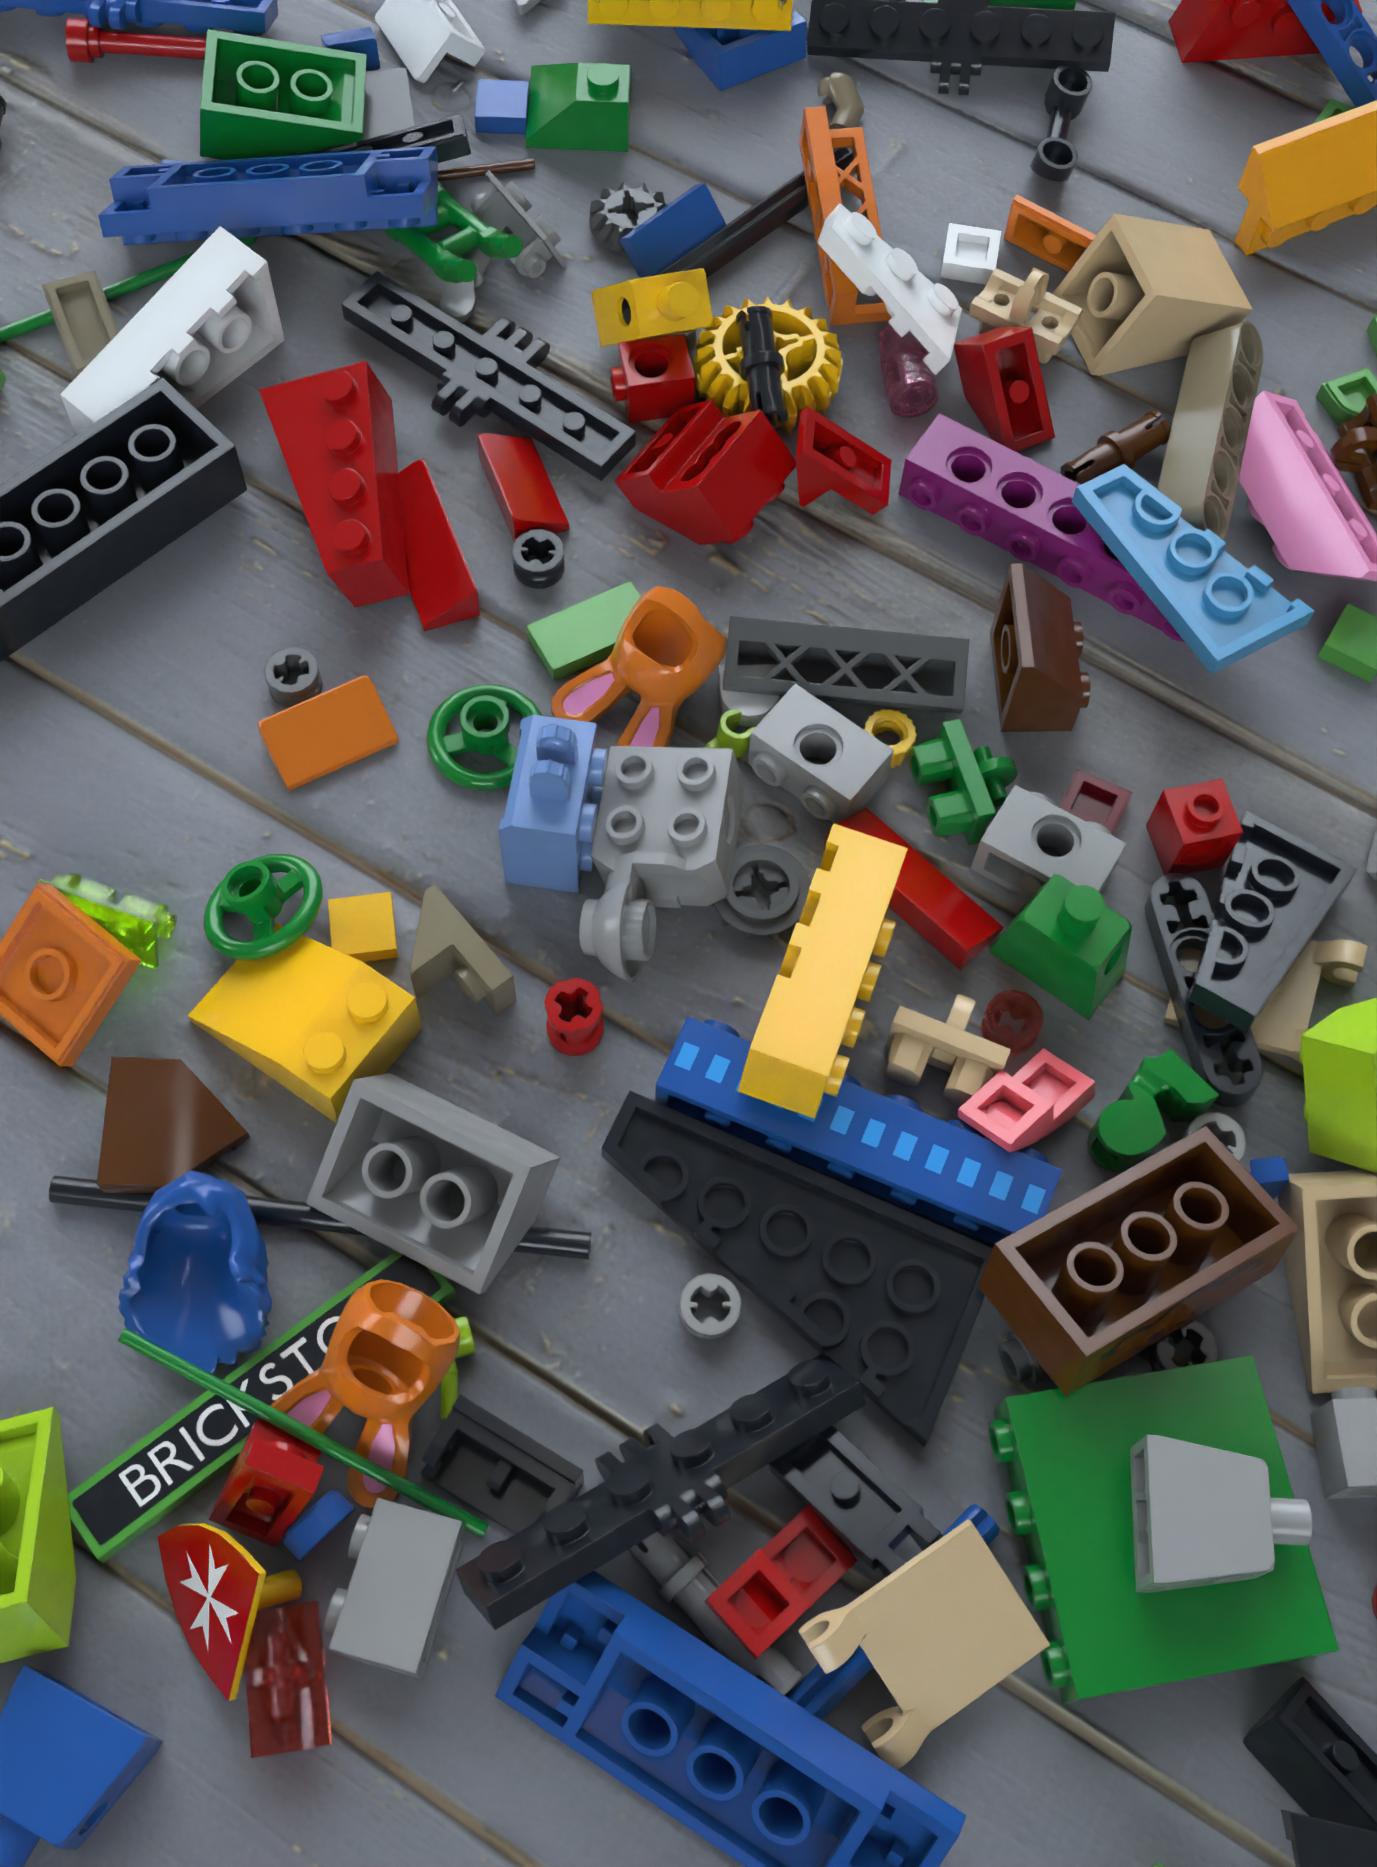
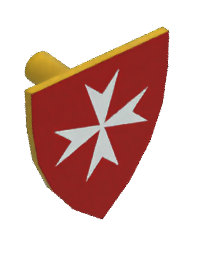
M206 1523L178 1525L157 1536L167 1588L176 1617L193 1654L212 1682L225 1698L231 1701L237 1697L257 1610L298 1599L302 1593L301 1578L294 1569L266 1576V1571L253 1556L223 1530Z

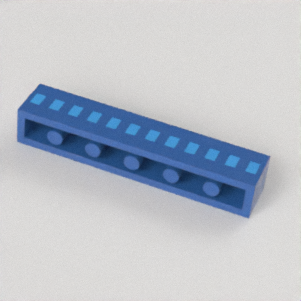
M687 1016L656 1082L655 1101L991 1248L998 1241L1047 1214L1063 1170L1048 1164L1047 1158L1034 1149L1025 1147L1009 1153L992 1140L985 1138L983 1134L964 1121L950 1120L945 1122L923 1113L921 1106L909 1098L895 1094L884 1097L862 1088L860 1082L847 1073L844 1074L837 1097L823 1093L815 1119L737 1092L752 1042L740 1038L739 1033L734 1028L717 1020L708 1019L703 1023Z

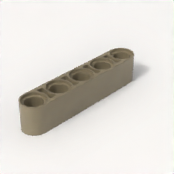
M1249 321L1219 329L1192 340L1157 490L1182 508L1181 518L1196 529L1202 531L1211 530L1224 541L1228 533L1254 400L1263 365L1264 353L1261 337L1257 328Z

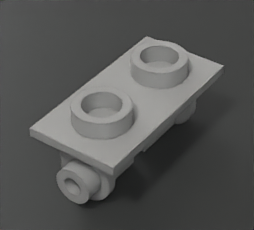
M488 170L485 174L494 187L487 194L481 193L474 197L471 202L472 214L489 227H495L498 231H504L507 234L512 231L511 235L520 238L522 242L520 255L508 259L521 275L531 278L540 276L546 268V262L552 257L564 268L567 264L554 247L561 241L556 231L541 214L532 220L526 213L532 205L512 181L503 186Z

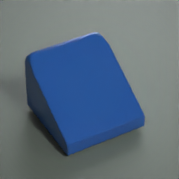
M370 27L320 35L324 48L367 54L366 71L380 68L377 41Z

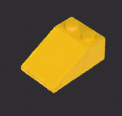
M275 923V932L283 926ZM304 935L292 945L274 955L255 960L237 959L188 1014L189 1020L336 1124L353 1080L385 1074L422 1029L414 996L364 962Z

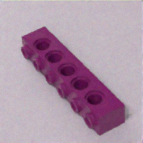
M940 413L936 416L905 458L899 495L910 500L918 508L929 510L955 523L965 532L980 536L1009 551L1015 558L1030 562L1059 577L1065 584L1074 588H1080L1111 604L1117 611L1132 615L1163 631L1169 638L1185 643L1072 503L1076 487L1080 484Z

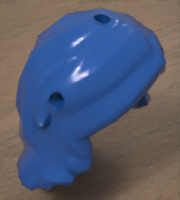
M190 1170L156 1190L141 1214L140 1223L134 1235L135 1245L128 1259L129 1270L123 1275L124 1288L120 1290L118 1295L120 1301L118 1308L124 1317V1325L128 1330L138 1332L141 1337L208 1373H214L218 1363L237 1366L238 1353H252L258 1350L262 1342L260 1338L267 1335L265 1327L269 1325L267 1314L271 1311L272 1299L267 1287V1267L269 1262L265 1242L257 1227L245 1193L230 1182Z

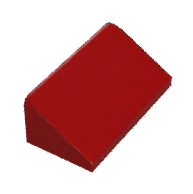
M491 433L478 434L479 460L513 541L515 542L522 533L530 530L543 529L554 534L570 530L568 520L531 438Z

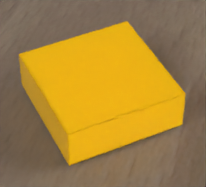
M391 892L327 899L331 947L362 962L399 958L394 904Z

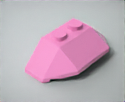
M1262 391L1254 400L1239 482L1249 498L1247 501L1248 510L1259 523L1265 526L1274 542L1272 551L1275 557L1284 567L1292 571L1296 570L1322 576L1377 582V533L1341 473L1335 467L1318 435L1312 430L1296 400Z

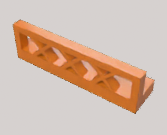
M826 106L804 108L799 146L830 326L889 321L891 316L886 310L884 301L879 296V303L856 305L857 287L817 243L826 218L839 203L842 204L840 192L842 188L861 200L862 206L856 212L865 216L872 223L877 235L882 239L863 128L830 130ZM852 147L854 160L843 171L835 164L833 148Z

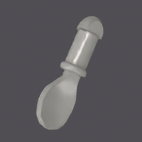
M479 247L471 250L467 258L476 265L477 274L475 279L471 282L448 285L439 301L438 309L461 323L472 316L476 304L474 288L482 284L483 274L489 262L494 259L481 252Z

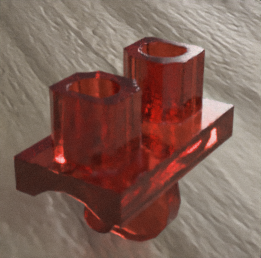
M311 1601L283 1608L257 1611L245 1659L251 1758L258 1759L332 1746L320 1603L318 1601Z

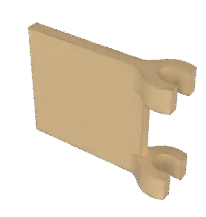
M1343 939L1331 941L1311 940L1252 1025L1251 1030L1257 1048L1291 1057L1301 1064L1299 1059L1301 1035L1309 1030L1308 1025L1320 975L1332 983L1345 987H1354L1358 972H1361L1363 969L1368 946L1357 941ZM1193 947L1183 948L1180 965L1187 970L1196 972L1202 951ZM1170 998L1164 1023L1179 1027ZM1197 1005L1194 1008V1015L1203 1026L1210 1029H1220L1228 1025L1227 1021Z
M969 1519L848 1605L821 1613L809 1620L798 1630L825 1674L843 1665L860 1645L898 1703V1706L882 1710L872 1716L861 1728L881 1760L897 1770L915 1756L931 1731L1050 1646V1643Z

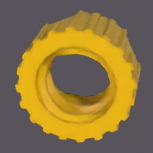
M882 709L879 712L875 711L872 716L868 717L863 729L874 737L886 731H892L899 736L900 742L898 744L887 745L894 750L890 767L895 768L897 765L900 766L902 761L911 753V749L916 742V727L913 726V721L908 719L906 714L900 713L901 711Z

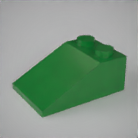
M207 29L200 103V156L222 160L291 156L362 141L367 54Z

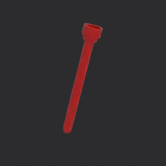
M69 17L66 22V49L71 62L94 63L95 58H103L105 53L205 60L206 38L103 31V28L92 27L89 19Z

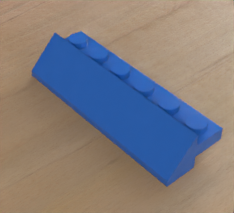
M437 146L124 166L109 179L114 202L98 215L103 238L122 236L124 245L207 240L220 226L236 238L437 226Z
M594 1570L549 1597L537 1623L522 1642L495 1697L745 1867H939L958 1839L966 1818L964 1813Z

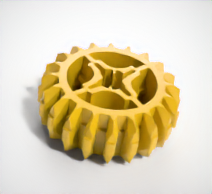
M768 295L764 302L758 305L745 298L740 310L726 305L721 317H713V326L706 328V331L700 332V338L697 340L693 370L694 374H696V387L699 391V397L706 398V401L713 400L724 417L751 412L747 382L740 377L739 362L743 358L739 328L736 324V315L743 310L746 312L747 321H749L748 307L765 306L772 311L776 351L783 356L785 371L781 375V383L788 419L781 424L778 422L777 414H774L777 424L775 427H782L787 433L791 434L796 426V421L799 422L800 411L807 406L817 413L825 415L831 400L835 399V394L838 393L843 366L837 334L829 332L826 318L813 319L810 306L798 311L793 309L790 298L783 305L772 304Z

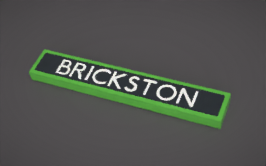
M394 1251L222 1380L270 1406L294 1385L321 1367L338 1319L354 1291L360 1287L380 1279L398 1282L423 1292L442 1306L456 1296L455 1289L444 1275L398 1251ZM207 1390L68 1494L70 1519L97 1560L105 1563L234 1465L252 1426L259 1417Z

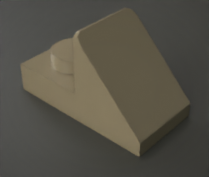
M436 884L424 891L410 967L414 994L417 998L423 996L453 974L458 986L469 1000L476 1004L482 999L497 1016L517 1001L513 974Z

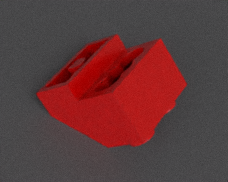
M708 400L677 408L614 482L635 509L698 545L720 542L732 544L741 540L752 530L754 526L753 518L762 507L776 499L785 488L783 482L796 467V460L761 409L724 417L713 400Z

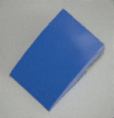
M793 8L791 31L673 27L692 58L720 91L806 58V20Z

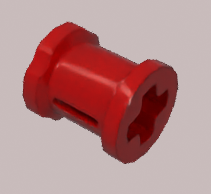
M573 978L568 981L555 983L548 990L544 1000L548 1017L546 1022L547 1037L551 1045L558 1052L568 1056H582L592 1052L600 1044L604 1034L603 1004L600 1000L598 988L590 981L581 978ZM579 1012L585 1014L586 1018L578 1016ZM563 1016L566 1017V1018H568V1019H571V1021H570V1022L564 1021V1020H563Z

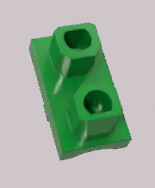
M961 719L943 722L939 738L912 747L908 760L915 784L922 786L945 781L948 793L929 797L926 806L928 820L934 836L964 833L969 846L980 843L981 838L986 832L985 825L995 817L996 811L994 807L1002 806L1008 797L1005 787L1011 784L1018 776L1015 763L1011 758L1003 756L993 758L988 746H981L972 751Z

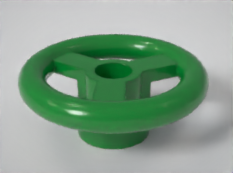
M495 684L475 685L452 694L439 705L429 722L427 747L434 765L450 781L465 788L489 791L509 787L512 781L518 749L509 743L510 718L507 707L509 706L516 710L523 718L531 715L543 716L535 703L515 689ZM461 711L460 722L462 732L445 736L449 722ZM483 729H492L490 732H480ZM475 750L484 755L492 754L507 768L495 772H476L459 765L451 756Z
M289 854L265 855L235 866L215 888L206 905L203 923L209 943L221 954L239 960L265 958L292 945L310 928L320 910L323 886L317 870L306 860ZM279 872L287 873L279 881H276L274 876L271 874ZM303 887V900L298 911L286 925L275 932V918L281 912L283 903ZM224 912L245 914L253 924V940L241 941L230 937L223 926Z

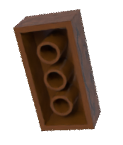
M1205 1126L995 1243L978 1287L1066 1397L1272 1272L1300 1228Z

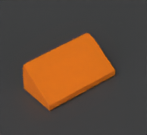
M1016 195L1012 200L1004 234L1005 240L1066 272L1071 270L1096 237L1091 232L1019 195Z
M368 675L360 676L262 719L257 724L263 745L288 792L399 742L396 731Z

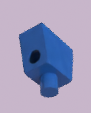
M24 1665L17 1675L0 1715V1867H24L40 1838L60 1849H77L157 1753L163 1740L47 1672Z

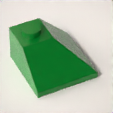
M566 63L531 66L525 139L526 148L628 152L632 88L631 66L609 63Z

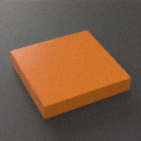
M37 883L0 941V1015L60 1067L74 1066L142 960L54 886Z

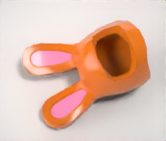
M656 586L642 594L623 622L613 651L607 660L588 669L557 690L551 701V713L555 718L595 723L628 692L633 690L641 696V702L616 746L669 747L680 705L705 683L718 667L726 654L728 639L704 619L698 607L685 595L672 588Z
M382 1279L369 1282L354 1291L345 1305L331 1336L321 1367L294 1385L270 1406L321 1434L329 1427L343 1406H346L353 1413L368 1418L355 1452L407 1480L412 1443L413 1416L436 1390L459 1350L460 1332L456 1321L441 1304L419 1290L402 1283ZM349 1467L347 1475L348 1491L357 1503L363 1507L374 1508L377 1497L395 1502L400 1493Z

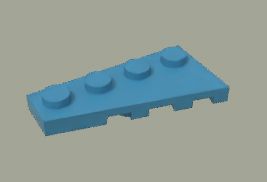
M1125 464L1076 487L1072 503L1210 674L1302 628L1311 619L1314 613L1312 608L1299 598L1291 603L1271 587L1274 581L1273 578L1255 564L1250 569H1247L1223 550L1226 545L1224 540L1209 529L1202 531L1190 525L1180 517L1181 507Z

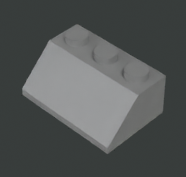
M391 1073L354 1079L306 1204L481 1294L487 1290L536 1220L561 1157Z

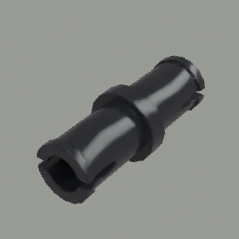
M751 306L747 308L749 321H747L746 312L743 310L736 315V324L739 328L743 358L739 362L740 377L747 382L751 412L761 409L771 425L775 427L777 424L774 414H777L778 422L781 424L788 419L781 383V375L785 371L784 359L776 351L772 311L765 306Z

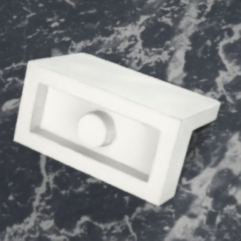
M385 0L375 15V21L413 78L421 83H425L446 53L475 67L486 52V49L452 0Z

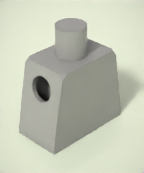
M1147 1434L1130 1448L1136 1592L1149 1593L1255 1579L1274 1570V1544L1307 1546L1310 1543L1312 1536V1513L1308 1501L1305 1499L1270 1497L1268 1466L1264 1460L1160 1435Z

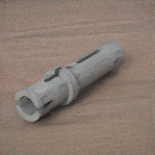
M656 1532L629 1549L660 1584L662 1589L658 1594L664 1601L669 1604L674 1600L723 1656L783 1695L803 1676L802 1672L796 1669L774 1644L755 1660L705 1603L706 1598L720 1584L706 1569L710 1562L701 1551L694 1555L674 1532L665 1537Z

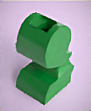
M1171 1048L1159 1056L1145 1057L1118 1101L1105 1107L1090 1130L1087 1141L1089 1154L1105 1170L1124 1172L1146 1160L1166 1134L1158 1107L1168 1115L1172 1122H1191L1198 1116L1205 1114L1219 1094Z

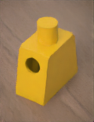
M704 268L631 279L591 291L600 348L618 345L621 342L696 332L713 326V316ZM624 298L628 301L631 310L629 325L625 322L622 314Z

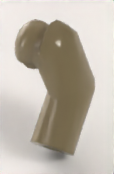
M833 72L829 77H824L818 86V96L826 95L822 103L826 106L835 105L837 109L829 129L855 128L864 113V104L851 77L843 72Z

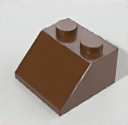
M1010 563L990 630L1001 732L1072 731L1080 708H1087L1090 700L1089 674L1087 672H1080L1078 659L1083 650L1084 635L1082 623L1073 621L1070 597L1024 564Z

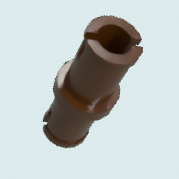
M1151 410L1144 417L1119 432L1109 431L1098 439L1097 446L1071 462L1063 464L1060 473L1074 482L1078 480V483L1082 485L1123 464L1133 469L1136 460L1160 445L1168 443L1171 431L1169 423L1164 419L1153 427V423L1159 420L1162 414L1156 410Z

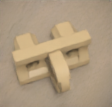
M1033 267L1026 281H1023L996 268L983 291L971 302L969 315L979 319L980 334L999 327H1032L1039 362L1045 364L1049 362L1053 355L1056 356L1080 321L1083 308L1047 292L1049 274ZM1030 311H1032L1035 313V315L1029 322L1028 319Z
M962 994L957 995L946 1023L899 1005L885 1047L890 1048L885 1075L907 1086H918L927 1063L948 1071L951 1075L942 1096L948 1102L961 1107L999 1071L1004 1069L1011 1049L965 1031L976 1001Z

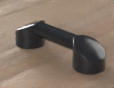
M1074 65L1060 66L1052 76L1044 101L1046 111L1051 117L1047 137L1040 142L1030 165L1032 171L1040 177L1056 182L1068 181L1077 163L1078 153L1075 147L1066 141L1070 121L1080 114L1092 89V79L1089 74Z

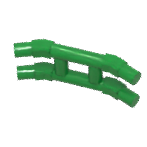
M439 181L437 226L383 229L390 238L402 243L434 269V273L440 279L456 284L471 282L476 277L477 268L474 262L462 259L461 257L471 250L479 247L480 251L488 257L501 260L507 257H518L522 251V242L519 237L508 235L504 231H498L495 227L486 225L456 202L452 194L446 191ZM449 225H453L459 230V232L438 243L428 238V236Z

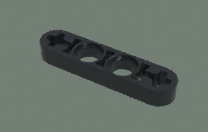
M1183 873L1166 874L1155 881L1144 907L1146 921L1192 1069L1219 1094L1213 1102L1214 1104L1222 1107H1236L1245 1104L1260 1084L1263 1076L1262 1061L1251 1028L1246 1033L1228 1023L1226 1027L1210 1029L1203 1026L1195 1017L1194 1008L1197 1005L1189 1001L1188 997L1196 972L1187 970L1180 965L1176 958V952L1185 947H1193L1202 951L1213 912L1204 888L1196 879ZM1167 896H1174L1178 905H1187L1182 917L1184 929L1177 932L1180 919L1174 905H1164ZM1228 1043L1230 1045L1224 1054L1228 1068L1231 1072H1242L1243 1074L1237 1085H1232L1228 1076H1217L1216 1074L1223 1062V1054L1220 1047Z

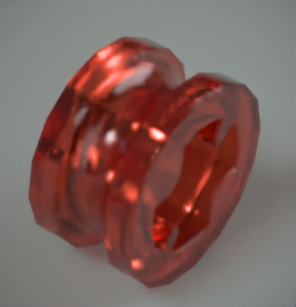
M1006 990L995 995L988 1003L980 1026L984 1039L1011 1049L1009 1055H1018L1029 1050L1034 1044L1037 1035L1041 1031L1044 1019L1042 1009L1033 997L1018 990ZM1005 1011H1009L1014 1020H1025L1019 1034H1014L1013 1029L1009 1025L999 1026Z

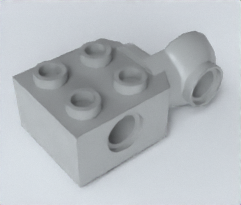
M610 746L590 855L605 885V891L600 899H587L585 901L580 916L579 938L583 954L585 956L597 957L605 968L621 980L629 983L635 981L641 971L643 960H650L654 953L657 935L655 907L681 908V905L709 906L726 898L729 892L745 791L744 782L733 749Z

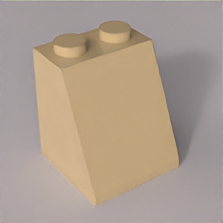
M1113 213L1052 293L1083 308L1080 321L1071 332V335L1091 375L1097 376L1188 356L1190 345L1194 338L1241 323L1253 310L1210 230Z

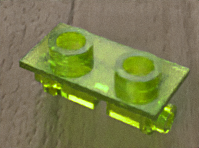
M73 872L67 876L59 874L52 882L42 878L37 881V883L54 886L142 960L140 964L153 969L158 967V938L160 936L168 939L174 932L177 923L176 915L168 912L167 905L153 903L128 893L116 905L113 903L116 900V889L87 880Z

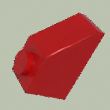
M999 327L954 343V351L965 398L993 441L1017 452L1055 438L1032 327Z

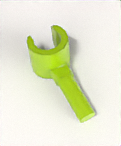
M737 709L729 710L722 715L715 738L706 743V746L703 748L733 749L735 758L741 757L749 749L750 735L755 727H751L742 734L732 732L738 726L742 712Z
M464 1316L455 1318L460 1332V1346L440 1384V1420H446L453 1409L452 1406L458 1399V1369L455 1359L476 1353L468 1319Z

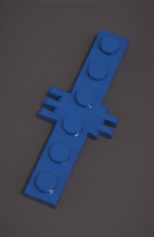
M0 0V12L10 11L18 7L35 9L38 15L46 17L61 16L65 13L84 14L85 18L89 19L92 27L103 28L109 21L110 27L118 30H123L129 22L142 27H157L168 23L184 25V29L190 32L202 33L207 32V29L212 30L216 28L233 30L235 34L258 37L268 32L278 16L277 0Z

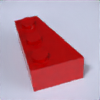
M1182 0L1168 21L1181 63L1320 53L1286 0ZM1353 0L1357 5L1358 9L1360 10V12L1362 13L1359 1ZM1321 3L1324 17L1328 22L1335 24L1336 20L1333 11L1328 5Z

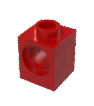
M684 334L618 343L619 367L610 368V382L614 401H624L629 423L669 418L677 408L694 404L695 374Z
M1223 779L1163 790L1146 823L1147 831L1164 875L1169 873L1189 874L1223 867L1243 834Z

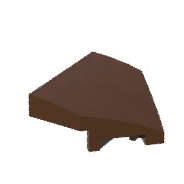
M150 1057L111 1058L97 1186L103 1193H155L156 1190L190 1170L204 1172L227 1150L231 1148L235 1151L250 1138L242 1125L182 1060Z

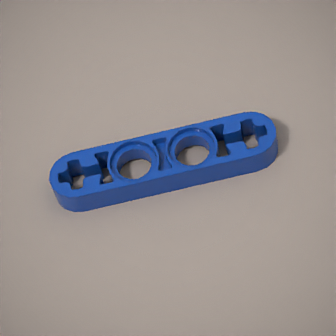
M1286 0L1355 107L1357 108L1376 101L1377 37L1353 0ZM1321 3H1325L1331 8L1335 16V24L1328 22L1324 17ZM1350 46L1356 48L1363 59V68L1353 62L1349 53ZM1371 76L1373 81L1370 82L1367 77Z

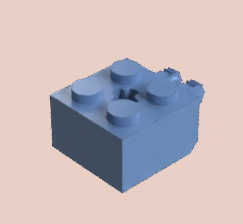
M531 715L521 719L519 728L520 742L505 815L500 820L498 830L505 883L579 893L582 872H593L595 868L590 855L605 779L608 752L607 749L597 748V723Z

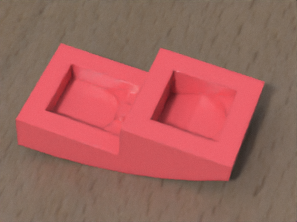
M1043 1048L1013 1076H1010L1003 1070L999 1071L958 1108V1118L1009 1153H1012L1049 1135L1094 1099L1095 1081Z

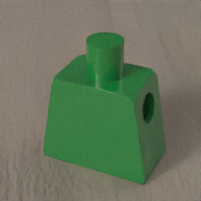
M1054 874L1023 906L989 952L1089 1020L1125 972L1132 926L1126 918L1105 905L1102 895L1096 889L1086 885L1076 886L1063 876Z

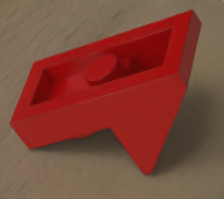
M807 406L800 411L796 448L799 505L805 507L829 490H833L872 515L888 506L892 460Z
M259 1418L252 1426L208 1520L276 1547L316 1491L324 1470V1466L317 1464L321 1451Z

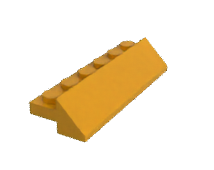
M1377 100L1252 147L1238 185V189L1249 201L1235 239V243L1245 255L1267 247H1277L1288 239L1311 230L1319 231L1332 222L1353 214H1363L1372 207L1377 206Z

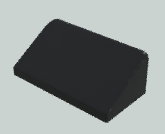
M1302 1676L1250 1729L1243 1743L1309 1816L1377 1832V1754Z

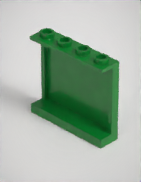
M1253 1355L1092 1382L1066 1397L1059 1388L1005 1397L994 1411L996 1420H991L988 1423L990 1446L997 1464L1006 1463L1012 1491L1005 1493L1006 1514L1013 1535L1015 1537L1023 1536L1030 1564L1022 1568L1024 1591L1030 1609L1033 1612L1041 1610L1047 1640L1050 1643V1646L1040 1652L1041 1664L1048 1686L1051 1689L1059 1688L1063 1705L1098 1696L1285 1661L1294 1662L1339 1651L1309 1545L1274 1544V1570L1255 1579L1149 1593L1136 1592L1130 1448L1147 1434L1160 1435L1260 1458L1268 1466L1270 1497L1295 1499Z

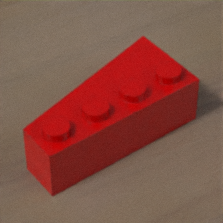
M367 361L259 389L327 575L354 607L410 594L398 482L399 472L392 399Z

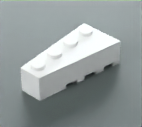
M220 226L60 394L74 431L77 434L161 378H164L197 409L284 342L285 339L267 261Z

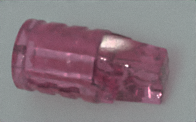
M892 326L886 327L878 334L880 368L890 409L895 415L904 418L921 416L929 412L936 405L939 397L934 374L923 362V359L928 355V351L910 331L901 337ZM919 391L922 392V396H923V400H924L923 402H922L921 395H920Z

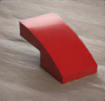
M806 1506L762 1549L759 1548L706 1598L705 1603L756 1660L840 1580L858 1560L818 1516Z

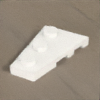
M839 203L826 218L817 243L862 294L874 296L877 293L884 301L886 310L891 316L888 323L901 337L910 331L929 352L922 361L936 375L951 360L962 311L956 297L946 286L940 283L934 285L919 272L915 261L908 253L900 248L893 249L877 235L872 223L865 216L858 212L851 213Z

